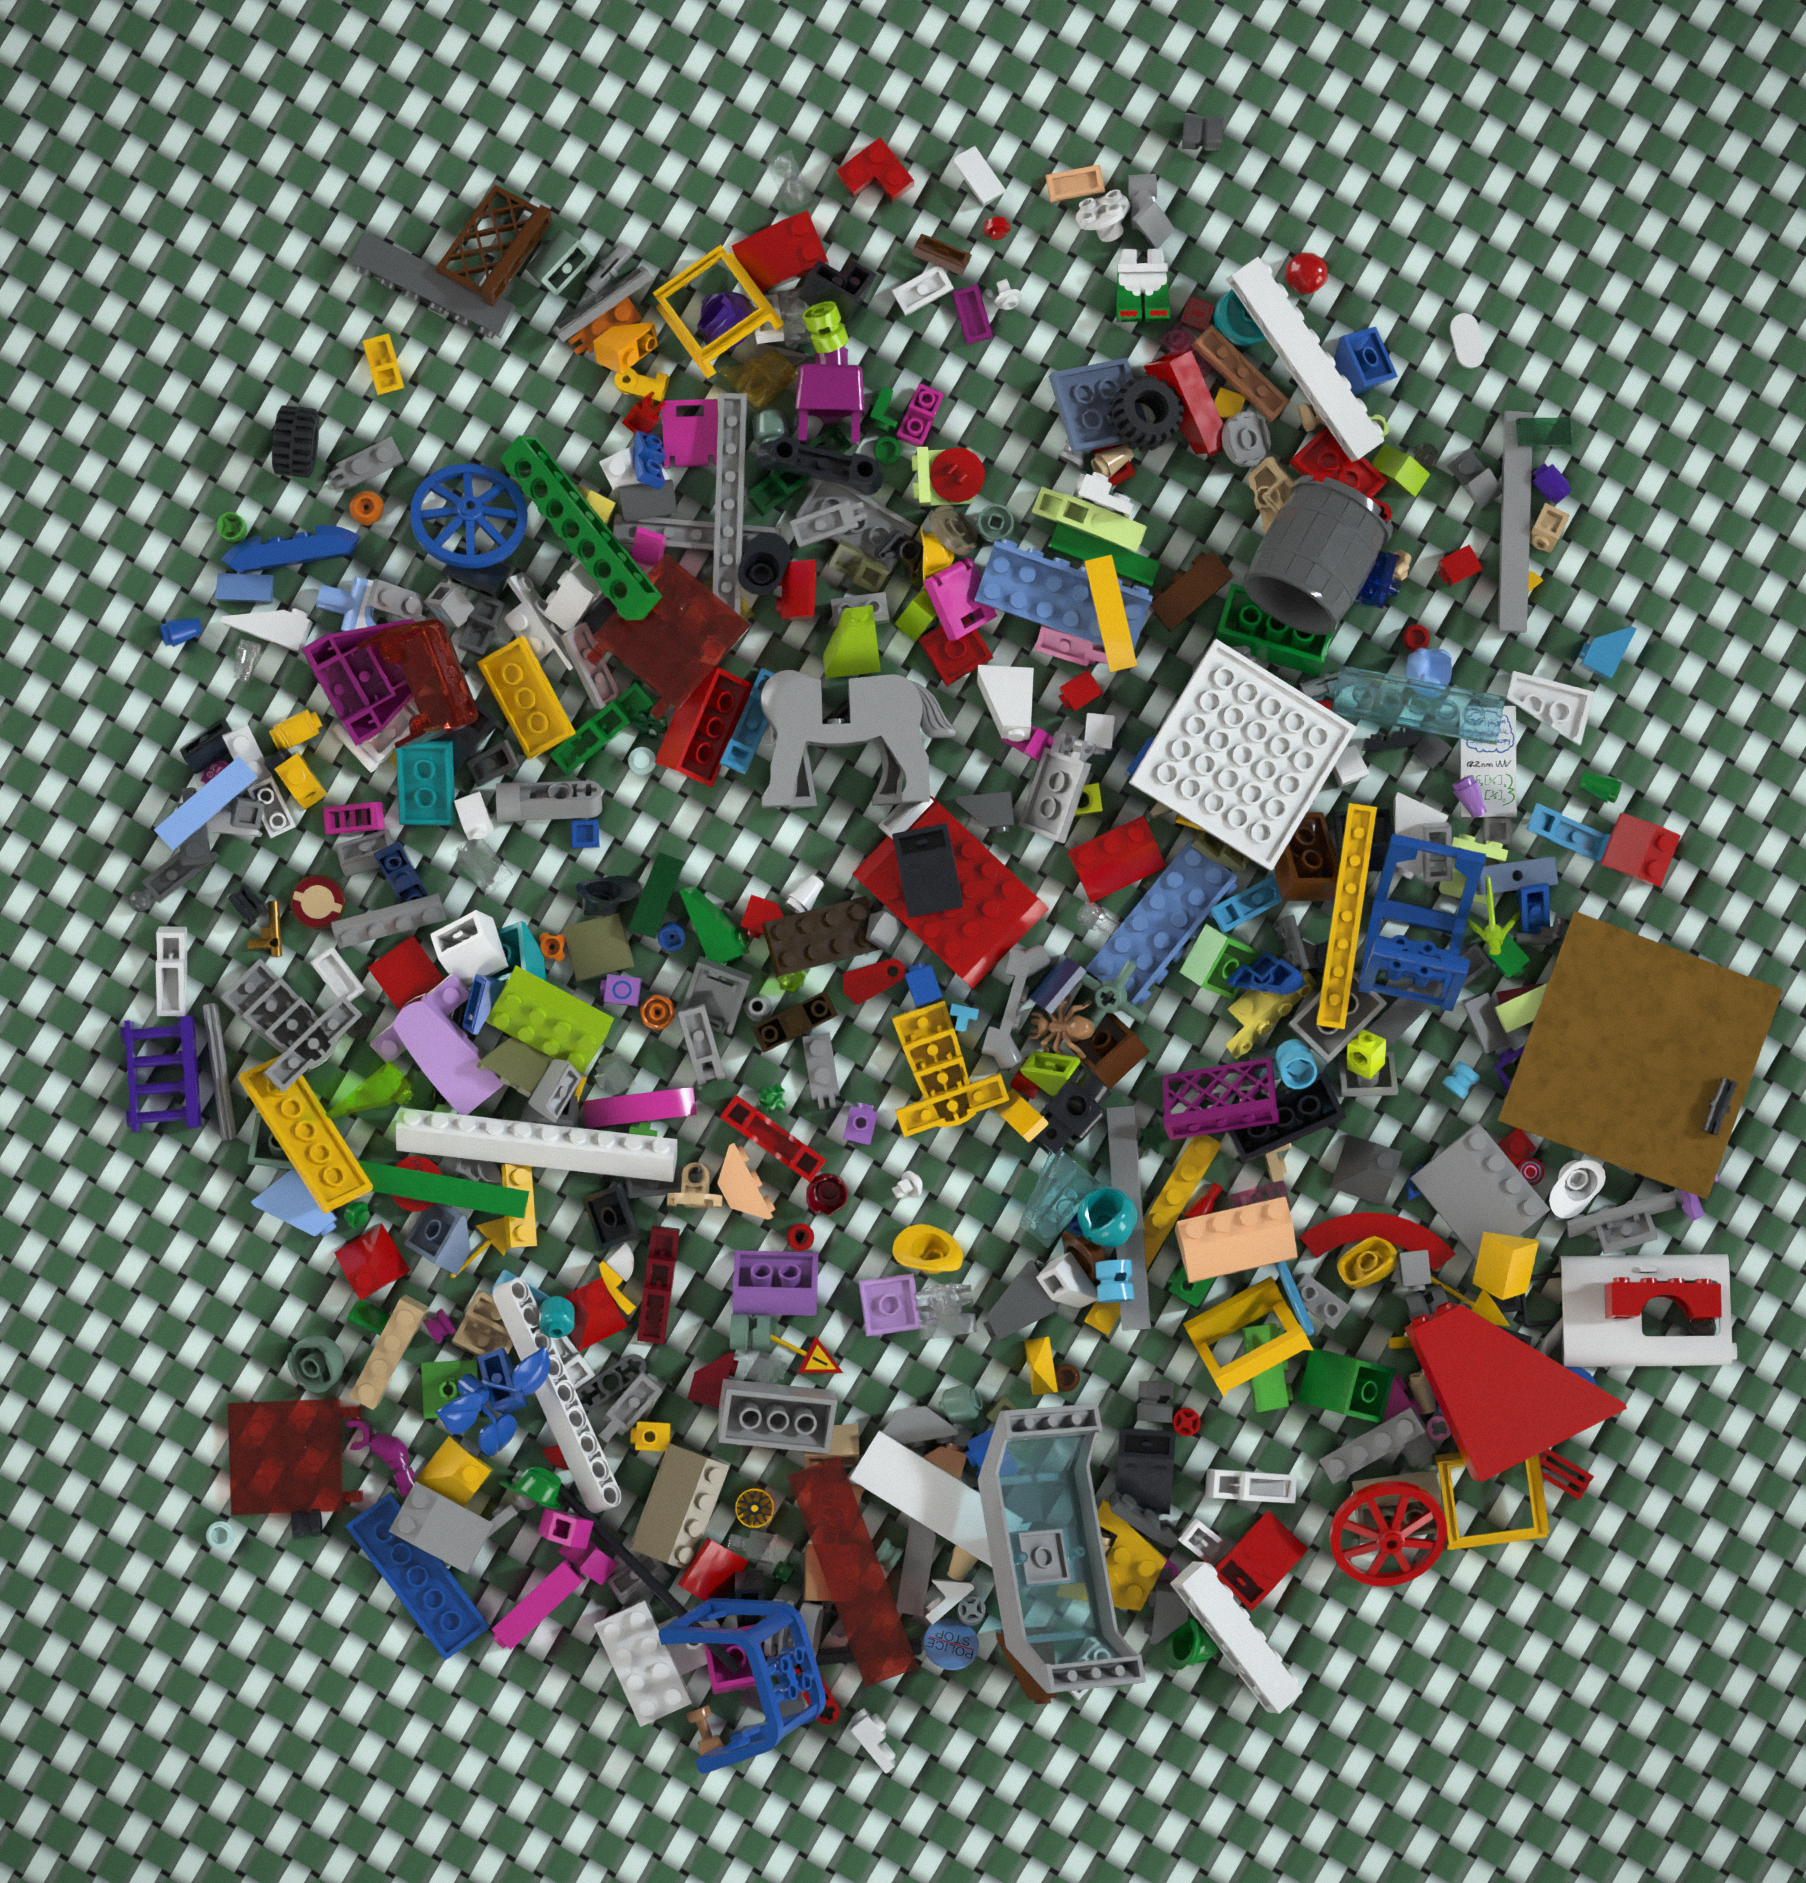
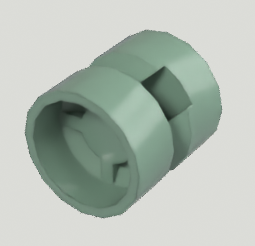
M999 504L989 505L980 513L978 519L979 535L989 544H994L995 541L1001 542L1002 539L1008 540L1013 532L1014 518L1010 510L1005 506Z
M731 1314L730 1350H747L749 1346H752L754 1350L770 1351L771 1315L755 1314L753 1318H749L747 1314Z

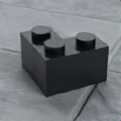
M818 260L808 273L797 298L806 302L811 307L822 302H835L841 316L840 323L846 325L866 298L877 274L855 261H852L845 272L841 273Z

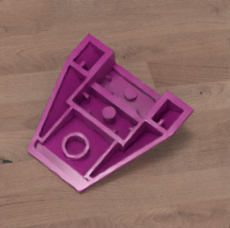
M413 618L326 634L301 648L335 713L356 746L380 733L440 668Z

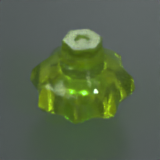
M803 970L780 977L775 976V979L779 983L780 990L794 993L798 988L804 986V979L807 973Z

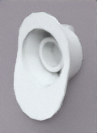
M1573 1160L1561 1168L1558 1181L1551 1190L1549 1198L1550 1208L1555 1215L1560 1218H1572L1585 1209L1604 1186L1606 1176L1601 1164L1594 1160Z

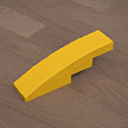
M1112 555L1084 561L1109 671L1111 673L1136 667L1137 662Z

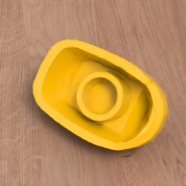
M1373 1236L1346 1252L1338 1260L1337 1270L1343 1281L1351 1289L1367 1287L1392 1273L1398 1266L1399 1255L1390 1242Z

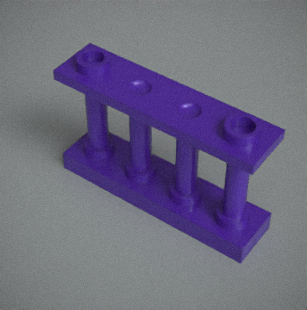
M180 1016V1023H176V1026L134 1029V1021H124L125 1027L120 1028L122 1044H126L130 1098V1110L126 1111L127 1127H131L132 1132L136 1133L141 1132V1123L182 1120L183 1123H187L188 1128H202L195 1017ZM177 1037L178 1040L182 1039V1051H178V1054L136 1057L135 1040ZM179 1065V1067L184 1068V1078H181L178 1082L138 1084L137 1068ZM181 1092V1095L186 1097V1106H182V1109L140 1112V1095Z

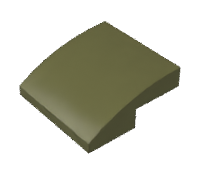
M621 913L563 927L576 981L634 967Z

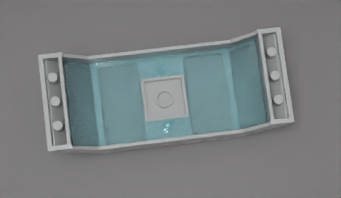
M1098 1403L999 1412L978 1477L1005 1646L1047 1694L1146 1682L1142 1655L1136 1654L1118 1632L1089 1465L1098 1433L1102 1431Z

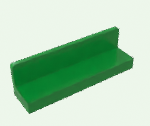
M1058 523L1047 549L1082 564H1085L1084 561L1112 555L1117 577L1150 590L1161 565L1158 561Z

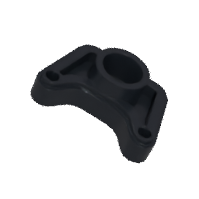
M893 530L876 548L874 557L879 560L894 557L904 565L906 578L915 581L918 579L923 566L924 546L904 532Z

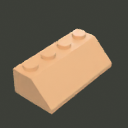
M1286 1196L1180 1220L1176 1223L1175 1234L1189 1283L1288 1261L1298 1257L1293 1222Z

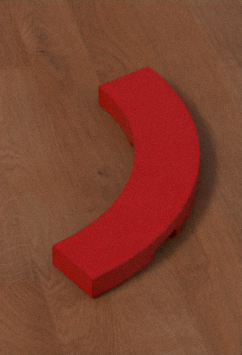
M1364 1212L1335 1217L1310 1228L1299 1236L1316 1259L1335 1247L1355 1241H1364L1373 1236L1382 1238L1410 1252L1428 1250L1429 1265L1434 1272L1456 1255L1442 1239L1425 1227L1411 1220L1384 1213Z

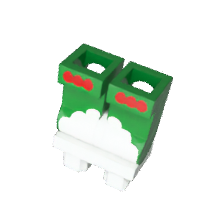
M1122 249L1120 264H1117L1116 323L1141 322V294H1144V322L1170 321L1168 263H1164L1162 249H1148L1147 263L1137 264L1136 249Z

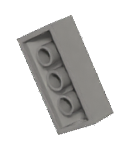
M723 1379L719 1402L718 1442L829 1454L838 1400L833 1390Z

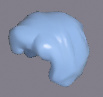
M1421 647L1408 655L1405 671L1406 679L1414 690L1429 697H1436L1446 691L1452 675V657L1450 653L1444 649H1425Z

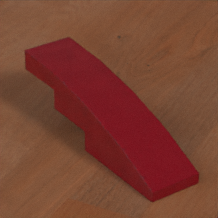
M652 1225L637 1341L665 1344L680 1234L679 1228Z

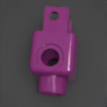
M841 347L829 353H817L815 351V364H802L799 367L795 414L799 415L798 440H800V444H807L808 416H815L823 424L837 425L841 419L852 417L851 445L860 446V418L865 416L863 370L858 365H848L847 348Z

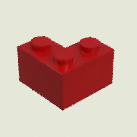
M881 137L836 170L837 178L853 198L875 181L892 203L914 187V179Z

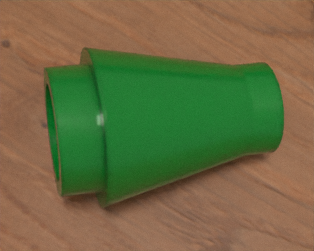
M1584 772L1579 787L1605 803H1608V801L1615 803L1620 793L1622 782L1617 781L1616 777Z

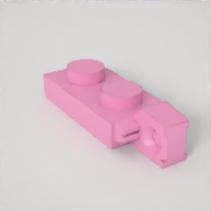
M1041 626L1035 646L1037 652L1088 666V664L1095 665L1096 661L1108 665L1104 647L1049 627Z

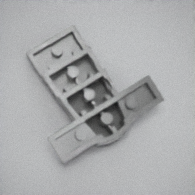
M261 959L220 997L240 1019L282 1054L263 1073L281 1093H284L305 1071L317 1070L325 1065L333 1055L338 1039L363 1015L342 995L319 1018L303 998H299L281 977L279 978Z

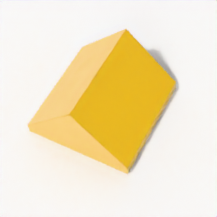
M1483 1231L1472 1283L1501 1300L1528 1292L1539 1241Z

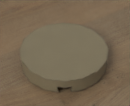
M950 505L937 507L931 513L929 520L938 540L947 549L958 555H967L972 552L978 544L975 542L978 539L977 531L972 522L965 514L961 512L957 514L952 511L954 507Z

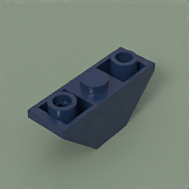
M397 841L373 853L400 903L429 896L402 843Z

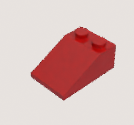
M808 210L786 218L731 246L735 257L762 293L807 276L818 260L829 265Z

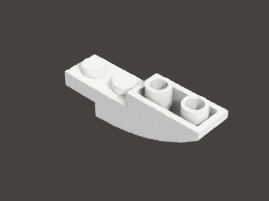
M248 724L222 735L233 760L240 757L258 776L247 787V790L252 799L262 800L265 803L262 821L270 838L296 827L271 771L264 765L265 758Z

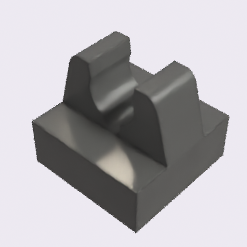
M235 797L231 810L230 824L233 827L259 830L265 803L262 800Z

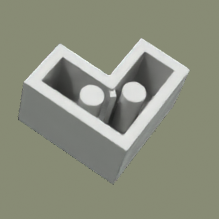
M579 559L558 580L557 583L561 585L558 591L554 589L545 601L548 607L543 615L566 632L581 623L593 603L603 595L601 587L594 578L586 573L585 567Z

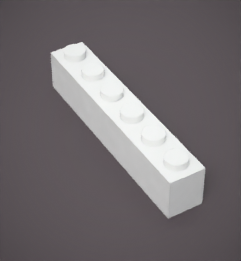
M1193 1561L1170 1583L1264 1709L1270 1713L1280 1714L1303 1692L1297 1685V1677L1291 1671L1285 1669L1281 1663V1656L1274 1649H1270L1265 1642L1266 1637L1263 1632L1252 1625L1249 1621L1250 1616L1248 1612L1234 1601L1233 1592L1218 1580L1215 1568L1207 1562Z

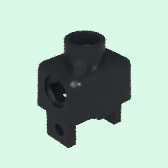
M1085 1072L1077 1083L1073 1081L1066 1082L1039 1113L1048 1118V1125L1031 1141L1051 1158L1058 1153L1070 1138L1077 1144H1080L1105 1115V1109L1101 1105L1111 1095V1092L1088 1072ZM1067 1101H1078L1082 1106V1114L1079 1116L1070 1114L1066 1107ZM1046 1132L1051 1133L1053 1139H1048Z

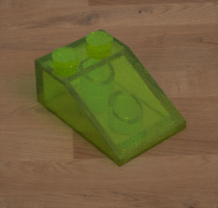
M389 1060L325 1115L329 1119L335 1120L394 1106L397 1103L403 1105L414 1096L412 1091L416 1086L396 1062Z

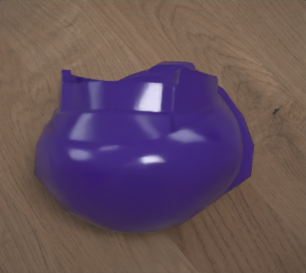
M736 292L708 294L702 301L701 317L697 324V328L703 333L706 345L752 314L751 301L745 295ZM748 335L740 341H738L737 343H735L727 350H731L736 346L740 345L741 343H743L745 339L748 337Z

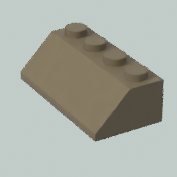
M668 1443L629 1548L664 1563L687 1570L698 1552L730 1466L715 1458Z

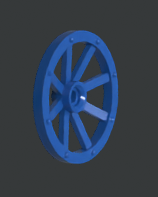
M477 464L451 465L428 476L417 488L412 499L410 521L414 536L429 555L445 564L469 569L491 566L511 555L524 538L528 517L525 499L515 483L499 471ZM463 477L464 497L460 498L440 484L454 478ZM472 477L489 481L495 484V486L476 498L473 496ZM431 491L455 505L421 511L422 504ZM502 492H505L512 500L516 511L483 505ZM455 516L434 541L427 534L422 524L424 520ZM484 516L515 520L517 525L511 537L506 540ZM479 525L499 548L488 553L475 555L474 527ZM460 526L466 528V555L457 554L441 547Z

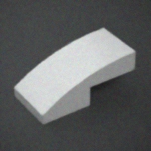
M567 1336L552 1338L576 1391L596 1375Z

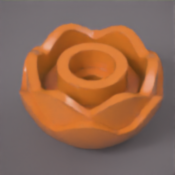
M361 491L354 495L350 502L349 510L351 517L361 525H371L382 518L384 502L379 495L372 491ZM365 505L369 506L368 510L364 509Z
M652 995L642 1003L640 1015L642 1022L647 1027L661 1030L672 1023L675 1017L673 1003L667 997ZM656 1010H660L659 1015L655 1014Z

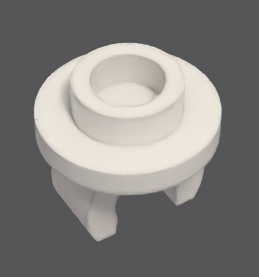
M1007 279L997 282L999 296L995 299L996 307L1004 310L1015 308L1022 298L1021 292L1017 289L1011 290Z
M906 1171L902 1174L901 1181L897 1183L898 1186L893 1187L892 1190L896 1198L906 1194L916 1198L921 1195L922 1180L912 1171Z

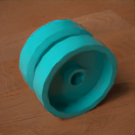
M1233 289L1223 294L1216 303L1213 314L1215 328L1233 346L1241 348L1255 346L1265 340L1266 337L1251 315L1250 319L1245 316L1246 308Z

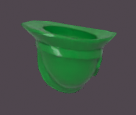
M1188 1617L1187 1622L1168 1635L1165 1646L1166 1663L1172 1670H1182L1186 1666H1193L1196 1663H1202L1211 1659L1219 1648L1202 1625L1192 1617Z

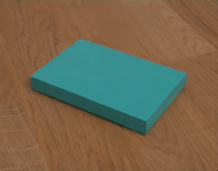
M397 741L399 825H454L456 823L452 741Z

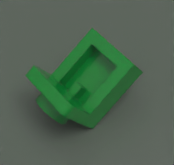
M883 386L881 392L875 391L869 406L873 407L870 420L874 422L873 426L885 432H888L889 429L895 431L898 422L884 417L892 399L893 390Z

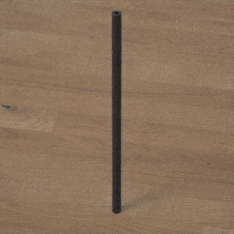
M561 1482L558 1495L579 1517L594 1521L592 1530L678 1618L686 1614L688 1611ZM696 1621L687 1626L704 1628L699 1622ZM704 1643L733 1674L741 1669L742 1666L721 1644Z

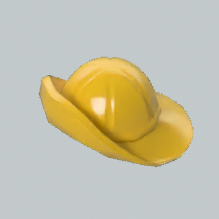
M918 1224L909 1226L897 1235L893 1244L892 1253L898 1263L907 1267L918 1268L927 1274L956 1271L962 1266L964 1253L959 1243L949 1233L931 1225Z

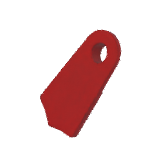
M888 959L843 973V993L855 1005H859L902 981L906 972L905 966L898 959ZM890 966L898 968V974L895 977H891L888 974Z

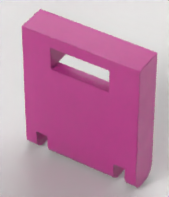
M718 399L666 400V405L662 409L663 449L666 455L664 468L670 467V456H675V467L709 466L708 455H714L713 463L714 466H717ZM704 405V416L677 417L676 406Z
M965 557L961 561H957L932 575L933 577L924 580L926 590L949 641L957 640L997 617L994 608L974 601L981 583V577L971 557ZM972 612L973 617L977 619L963 626L961 618Z

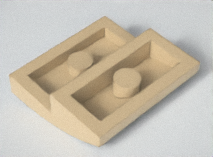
M480 1290L475 1295L451 1342L477 1357L500 1348H504L507 1354H509L513 1347V1342L493 1297Z

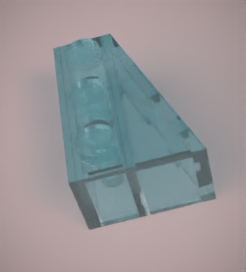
M1061 1149L1056 1155L1048 1150L1047 1160L1044 1167H1041L1038 1175L1039 1180L1034 1192H1031L1019 1223L1023 1229L1047 1248H1049L1078 1212L1083 1198L1091 1191L1096 1190L1101 1184Z

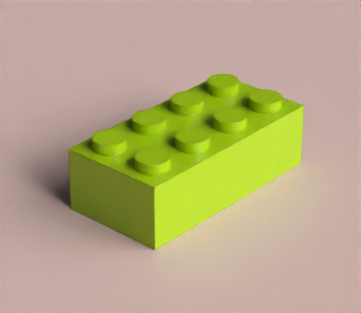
M516 965L504 983L503 989L485 1022L554 1059L569 1061L578 1072L583 1074L606 1039L614 1018Z

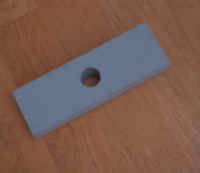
M1555 857L1484 866L1476 894H1486L1485 877L1487 876L1491 878L1492 893L1513 891L1523 886L1542 883L1556 885L1558 884ZM1514 871L1517 873L1516 880L1512 878Z

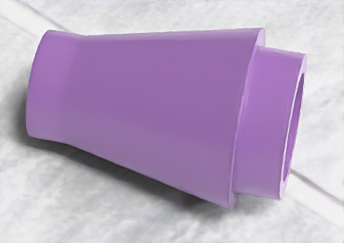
M1473 775L1466 776L1452 785L1455 789L1453 793L1468 810L1472 818L1487 812L1479 782L1474 779Z

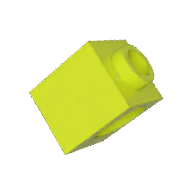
M1099 783L1084 785L1082 793L1088 797L1089 804L1084 808L1077 807L1074 816L1102 813Z
M1362 1029L1347 1045L1346 1069L1371 1080L1385 1064L1386 1039Z

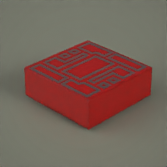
M1189 296L1180 323L1204 332L1208 327L1215 305Z

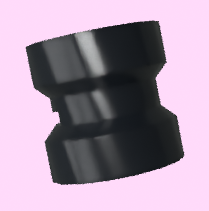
M320 1508L311 1509L309 1512L304 1513L301 1510L291 1511V1526L294 1539L303 1538L304 1535L322 1536L323 1525Z

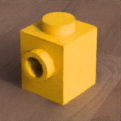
M637 1421V1427H631L630 1442L631 1444H636L635 1450L666 1451L668 1443L671 1442L672 1423Z

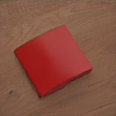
M413 935L368 967L399 1011L408 1001L419 995L429 993L445 979Z
M707 1537L678 1585L703 1601L709 1598H725L735 1583V1572L743 1571L748 1560Z

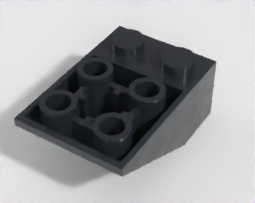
M454 684L437 704L411 741H452L455 777L500 721Z
M947 823L893 833L892 838L908 917L912 918L964 907Z
M1119 1427L1115 1491L1121 1495H1129L1136 1501L1139 1507L1144 1510L1150 1509L1155 1514L1170 1515L1176 1431Z

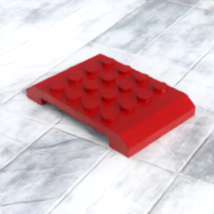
M930 795L934 802L906 831L947 823L964 907L909 918L894 843L889 836L864 860L852 875L948 965L959 978L973 989L1049 908Z

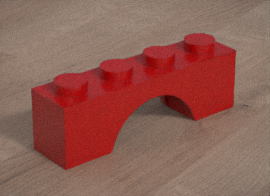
M737 1095L734 1096L720 1116L725 1122L810 1183L827 1162L821 1155Z
M1628 1277L1613 1278V1282L1604 1285L1605 1319H1634L1640 1316L1644 1305L1651 1298L1656 1297L1667 1298L1675 1302L1683 1310L1687 1320H1717L1722 1317L1721 1284H1712V1279H1695V1283H1685L1683 1278H1670L1668 1283H1657V1278H1641L1640 1282H1630Z

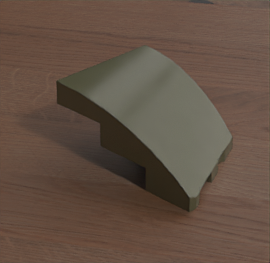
M512 1036L480 1060L476 1067L481 1071L487 1068L500 1075L502 1083L515 1088L518 1092L529 1098L534 1093L554 1058Z

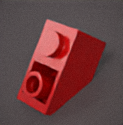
M751 894L740 927L746 929L745 935L760 939L761 935H764L762 923L783 918L784 916L778 903Z

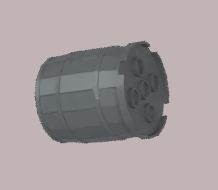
M1303 475L1294 481L1290 489V497L1278 511L1257 548L1250 568L1244 576L1243 587L1249 598L1260 609L1279 622L1310 634L1328 635L1335 631L1342 617L1353 605L1354 600L1375 565L1381 547L1387 545L1391 539L1393 526L1390 520L1387 519L1384 522L1379 516L1382 509L1358 490L1335 479L1325 477L1323 482L1312 481L1313 475Z

